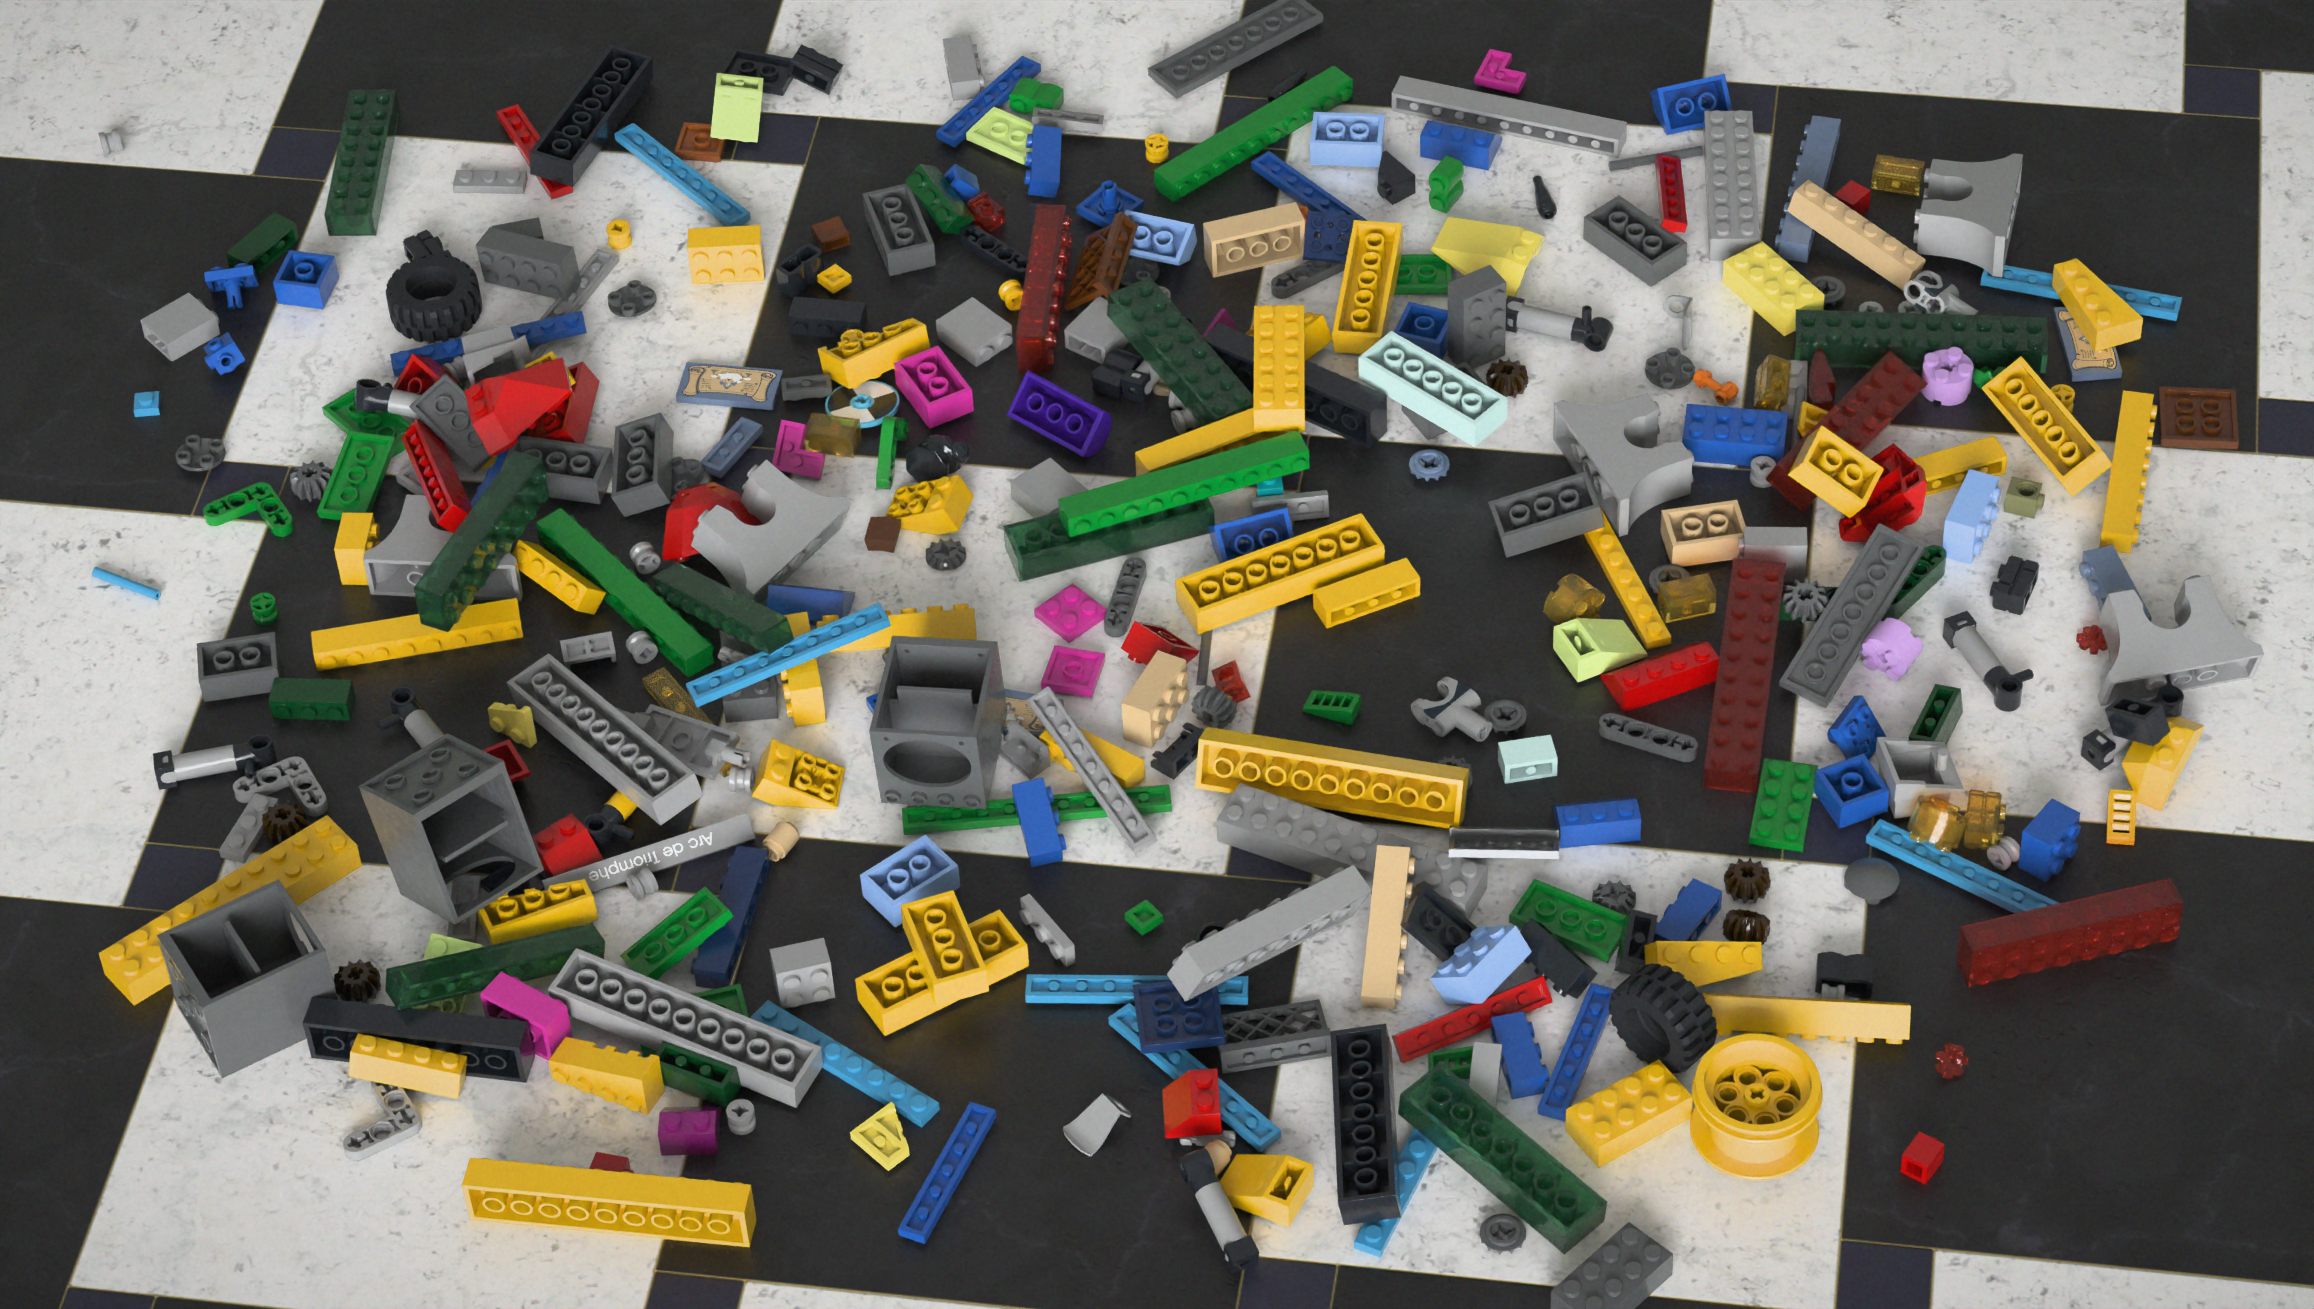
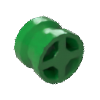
M259 593L250 600V607L253 611L252 616L257 624L269 625L277 620L279 612L276 607L275 597L272 594Z

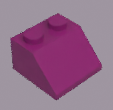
M721 1106L664 1107L659 1113L658 1125L661 1156L718 1154Z

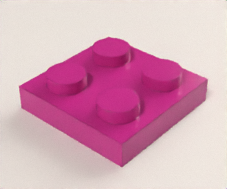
M1073 583L1034 609L1035 617L1068 643L1104 620L1107 612L1106 608Z
M1054 645L1041 680V690L1049 686L1053 692L1092 698L1105 663V653Z

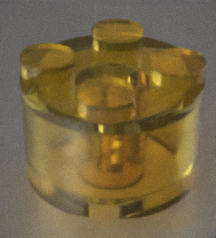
M1573 573L1563 577L1557 583L1560 587L1555 593L1553 591L1549 593L1544 604V613L1557 625L1576 618L1600 619L1598 612L1605 600V594L1582 577Z
M1924 795L1918 796L1907 824V829L1910 831L1909 838L1920 843H1924L1926 840L1935 844L1936 849L1950 853L1952 848L1959 846L1970 815L1965 812L1964 816L1958 813L1960 807L1942 799L1931 797L1929 801H1924Z

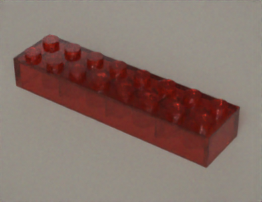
M1037 204L1016 332L1019 373H1026L1029 370L1033 373L1048 374L1049 365L1054 364L1055 354L1052 347L1057 346V332L1055 330H1059L1060 318L1057 313L1062 312V299L1060 297H1064L1065 284L1062 280L1067 279V266L1065 264H1069L1070 251L1067 248L1072 247V233H1068L1071 227V216L1066 215V205Z
M1889 351L1776 464L1766 480L1804 513L1819 496L1794 480L1788 473L1807 437L1822 425L1863 453L1911 405L1928 383L1894 353Z
M2168 878L1961 926L1956 963L1968 987L2005 978L2010 979L2031 972L2036 973L2048 968L2061 967L2078 961L2091 960L2104 955L2117 954L2134 948H2143L2160 942H2169L2178 938L2184 902L2172 879Z

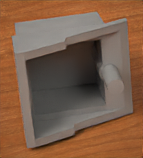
M509 324L461 337L465 353L462 356L471 386L486 378L523 369L526 364L533 361L526 336L523 335L515 340Z
M1877 737L1875 755L1879 763V776L1890 790L1888 804L1894 819L1947 810L1950 792H1964L1963 785L1945 742L1908 741L1907 737Z

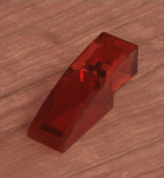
M1820 348L1816 350L1810 367L1808 403L1833 413L1836 380L1824 352Z

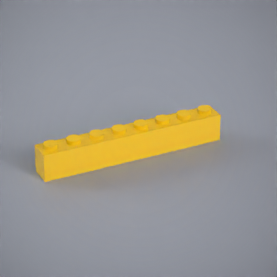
M2123 390L2099 548L2113 545L2116 552L2130 554L2132 543L2137 544L2139 529L2134 528V526H2140L2142 511L2137 510V507H2143L2144 493L2140 492V490H2145L2147 475H2143L2142 472L2148 473L2150 457H2145V454L2150 455L2152 440L2147 438H2153L2155 422H2150V420L2156 419L2157 405H2152L2154 394Z
M517 598L312 631L311 638L317 671L523 638L518 600Z
M1701 992L1706 998L1705 1002L1707 1005H1710L1713 1011L1712 1016L1716 1018L1718 1035H1732V1031H1744V1034L1771 1032L1772 1036L1789 1038V1033L1800 1034L1801 1039L1816 1040L1817 1035H1829V1040L1846 1041V1036L1857 1037L1858 1042L1867 1043L1874 1042V1038H1886L1885 1043L1903 1044V1039L1909 1040L1910 1003Z

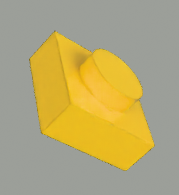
M837 264L832 265L817 275L818 283L833 294L852 283L851 275Z

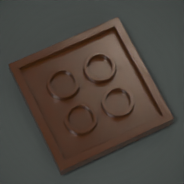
M2159 386L2160 446L2238 449L2236 389Z

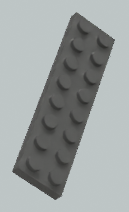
M1277 0L1149 67L1148 76L1177 99L1323 22V14L1306 0Z
M1879 523L1781 677L1779 686L1827 708L1863 650L1861 643L1886 614L1924 553L1926 545Z

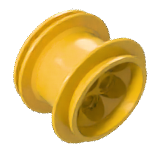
M1755 1033L1730 1037L1719 1042L1706 1052L1693 1078L1692 1096L1695 1107L1690 1119V1134L1693 1144L1704 1160L1725 1174L1748 1180L1778 1178L1797 1170L1808 1161L1815 1151L1819 1139L1817 1114L1823 1099L1820 1075L1809 1055L1788 1040L1772 1035Z

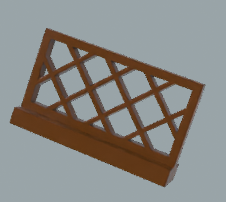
M1122 211L1115 214L1111 225L1086 236L1064 304L1068 311L1101 295H1104L1108 300L1116 297L1138 225Z

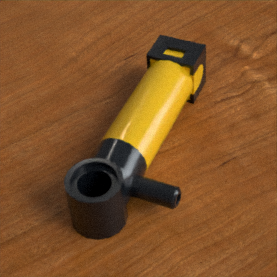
M619 790L610 797L597 813L588 815L583 821V825L587 828L599 851L611 845L614 833L630 841L636 837L634 830L622 824L638 806Z

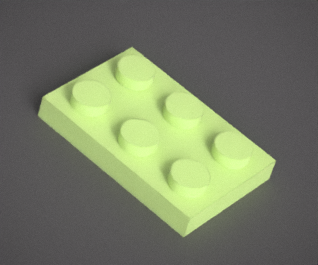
M993 107L966 132V139L1024 165L1026 152L1030 151V148H1026L1027 134H1032L1034 125H1031V122Z

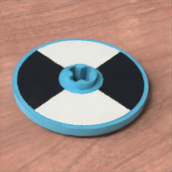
M867 380L861 383L859 387L848 389L842 385L832 392L833 396H828L825 402L826 414L829 419L840 426L848 428H868L880 425L884 416L893 417L900 406L899 395L893 387L873 380Z

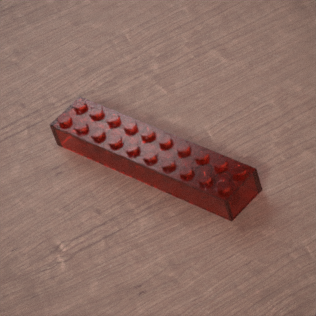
M1733 558L1704 765V788L1757 793L1785 585L1786 563Z

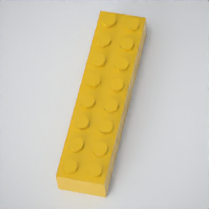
M1360 513L1175 580L1176 602L1199 635L1313 593V590L1384 566V544L1363 514Z

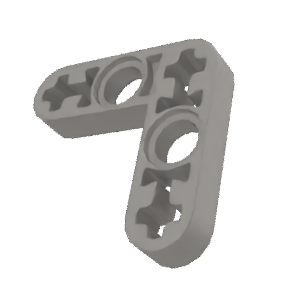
M298 756L289 757L256 771V777L253 779H248L244 776L233 784L235 798L241 803H249L254 793L267 796L290 786L307 815L317 817L323 815L328 810L324 791L305 760ZM268 777L277 778L274 782L271 783L264 782V780ZM304 783L312 784L310 788L305 790L298 788ZM314 797L317 804L311 803L310 798Z
M371 1081L373 1094L387 1117L346 1136L343 1146L348 1159L352 1161L363 1160L419 1133L422 1127L419 1113L402 1087L385 1084L390 1089V1092L386 1093L384 1086H382L384 1083ZM400 1100L404 1102L398 1108L389 1107V1104L393 1101ZM406 1115L407 1120L412 1124L408 1125L406 1122H403V1116ZM380 1131H388L390 1133L383 1139L375 1137Z

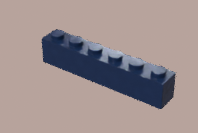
M737 846L734 855L729 857L727 863L728 872L721 879V892L719 897H716L730 910L734 917L698 946L697 959L694 958L691 964V974L695 976L697 987L717 989L730 986L771 868L768 850Z

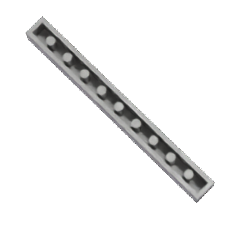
M1401 75L1392 91V111L1616 158L1619 157L1626 142L1627 122Z

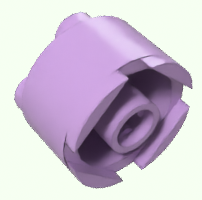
M1958 347L1926 354L1921 379V391L1924 397L1931 402L1933 400L1941 401V405L1945 406L1964 402L1972 388L1974 367L1971 359L1963 354V351Z
M1886 618L1884 621L1880 620L1861 643L1863 648L1862 655L1865 658L1863 664L1871 671L1878 669L1886 673L1891 680L1898 681L1923 650L1922 642L1918 636L1915 639L1910 634L1912 629L1905 623L1894 618Z

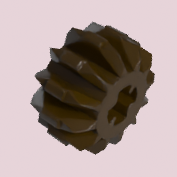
M1510 358L1507 361L1499 359L1498 363H1491L1486 373L1487 386L1505 397L1511 396L1516 398L1517 394H1523L1525 388H1527L1528 376L1526 366L1520 365L1519 360L1511 362Z
M289 800L285 804L277 802L276 807H268L267 813L262 814V829L271 843L277 841L281 843L308 827V818L304 809H301L298 803L291 804Z
M1739 858L1736 864L1730 863L1728 870L1724 874L1726 894L1732 895L1733 901L1742 899L1744 904L1747 900L1756 903L1758 898L1764 899L1767 891H1769L1771 884L1768 868L1763 867L1761 861L1753 863L1751 858H1749L1747 862H1744Z
M1741 909L1730 910L1726 913L1723 921V935L1729 941L1761 942V945H1764L1770 933V920L1764 914H1758V912Z
M361 959L357 963L348 961L346 967L339 966L338 973L334 974L336 994L343 1001H363L367 1003L368 998L376 999L377 992L381 990L379 971L370 961L363 963Z

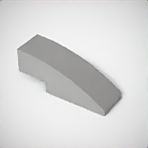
M1474 1042L1465 1133L1494 1134L1502 1062V1044Z

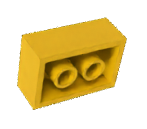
M761 225L688 229L687 251L692 284L765 280V255Z
M1821 425L1805 440L1788 475L1851 518L1865 507L1884 469Z

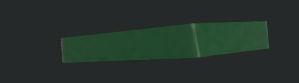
M1931 545L1925 548L1924 553L1881 621H1884L1886 618L1898 620L1944 576L1947 552L1943 547ZM1752 585L1746 589L1744 611L1747 617L1755 620L1801 621L1800 617L1792 620L1791 613H1785L1784 611L1785 605L1782 603V597L1786 594L1785 588L1787 585ZM1824 587L1827 604L1838 587Z

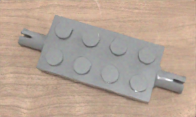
M650 704L646 712H635V714L616 708L696 775L715 780L726 762L745 768L747 764L743 763V761L747 763L750 761L751 755L749 751L735 748L740 741V737L736 732Z

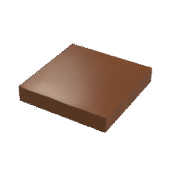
M684 122L674 154L681 160L721 162L728 139L721 140L710 137L712 124Z

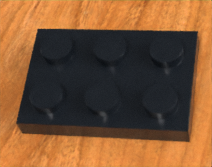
M734 48L720 73L764 78L762 92L783 96L793 80L792 77L787 75L792 58Z
M1424 881L1416 885L1400 924L1401 927L1442 962L1448 960L1454 954L1455 948L1465 943L1471 937V932L1477 928Z

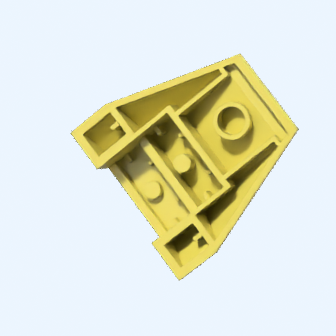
M1448 217L1431 247V251L1464 275L1491 265L1506 281L1507 299L1508 295L1516 297L1524 274L1533 256H1537L1545 241V237L1518 226Z

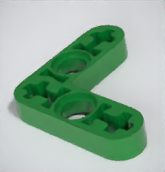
M884 416L876 474L877 489L890 490L892 487L897 440L906 441L909 434V420L906 418Z
M265 482L255 483L212 501L203 508L205 521L210 526L225 524L257 510L275 536H288L294 531L292 516L271 485ZM236 502H244L242 506H232ZM270 507H277V510L273 512L266 511ZM280 519L283 525L278 523L277 520Z

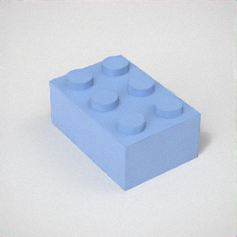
M1314 112L1310 138V165L1379 167L1382 152L1384 151L1385 114Z
M1969 469L1945 519L1942 547L1947 552L1946 558L1972 564L1975 555L1979 556L1981 554L1984 543L1982 540L1989 537L1992 526L1991 521L1995 522L1999 513V507L1996 506L2002 490L1998 488L1999 477Z
M923 835L860 874L863 897L894 927L902 924L900 905L951 890L955 891L960 887L958 865L926 835Z
M1516 925L1477 927L1471 932V937L1465 943L1456 947L1454 954L1437 967L1436 973L1430 979L1446 1005L1482 1004L1526 959L1532 951Z

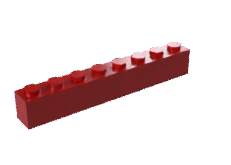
M415 419L401 439L437 524L462 539L466 533L473 530L477 517L444 442L426 424Z

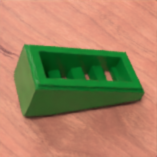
M1312 690L1303 706V712L1352 725L1362 707L1361 695ZM1315 700L1320 701L1318 705H1313Z
M1473 1046L1428 1053L1429 1078L1440 1079L1443 1073L1458 1079H1470ZM1439 1061H1443V1068L1439 1069ZM1450 1061H1454L1455 1066L1450 1067Z

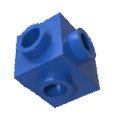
M229 332L221 337L213 338L203 347L207 354L204 357L206 363L211 370L216 368L220 375L233 371L237 365L246 360Z

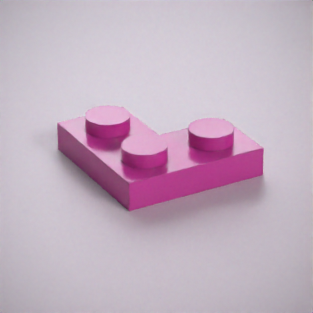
M1489 49L1474 77V85L1519 95L1526 82V73L1508 69L1512 61L1511 53Z
M781 419L772 465L783 472L821 479L826 455L803 450L808 425Z

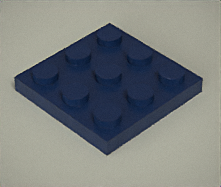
M1172 981L1132 985L1141 1054L1225 1045L1217 986L1185 1002Z

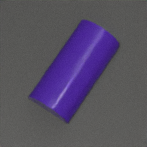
M1027 370L1007 413V416L1083 457H1091L1103 447L1112 426V418L1108 412Z

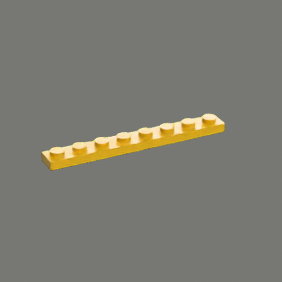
M1601 509L1605 527L1584 533V536L1646 650L1671 644V635Z

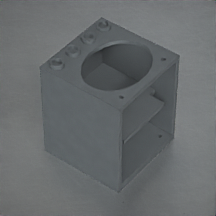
M892 636L869 730L881 803L987 809L1002 734L1008 714L997 641Z
M448 733L358 786L400 894L455 925L544 870L503 760ZM510 861L516 864L512 875L493 891L477 899L453 905L446 887L453 880V877H457L474 867L490 862Z
M279 879L157 935L176 1005L222 1078L307 1039L303 1020L312 997L341 1000L339 995L336 994L325 948ZM290 912L306 934L313 947V952L309 953L304 942L300 941Z

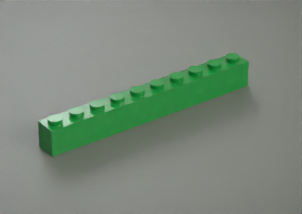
M1336 66L1328 68L1154 170L1155 189L1172 202L1178 200L1313 121L1314 112H1328L1352 98L1353 79Z
M1294 431L1058 499L1059 517L1069 537L1077 536L1309 469V449L1299 431Z
M559 508L536 522L539 541L562 562L605 591L606 594L603 600L637 631L647 632L651 637V641L658 647V650L688 678L714 663L712 654L714 648L710 640L706 637L703 638L691 623L688 624L682 619L677 610H672L667 605L662 596H657L646 582L639 580L631 568L627 569L617 555H612L601 541L598 542L594 539L587 528H582L573 515H568L562 508Z

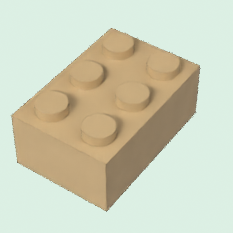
M1737 500L1661 510L1660 532L1671 565L1684 567L1737 559V555H1742V553H1738V537H1743L1746 525Z
M1159 650L1155 653L1121 703L1123 738L1125 740L1152 749L1156 742L1163 738L1166 727L1170 722H1174L1181 705H1185L1189 699L1190 691L1187 688L1189 673L1187 672L1185 659Z

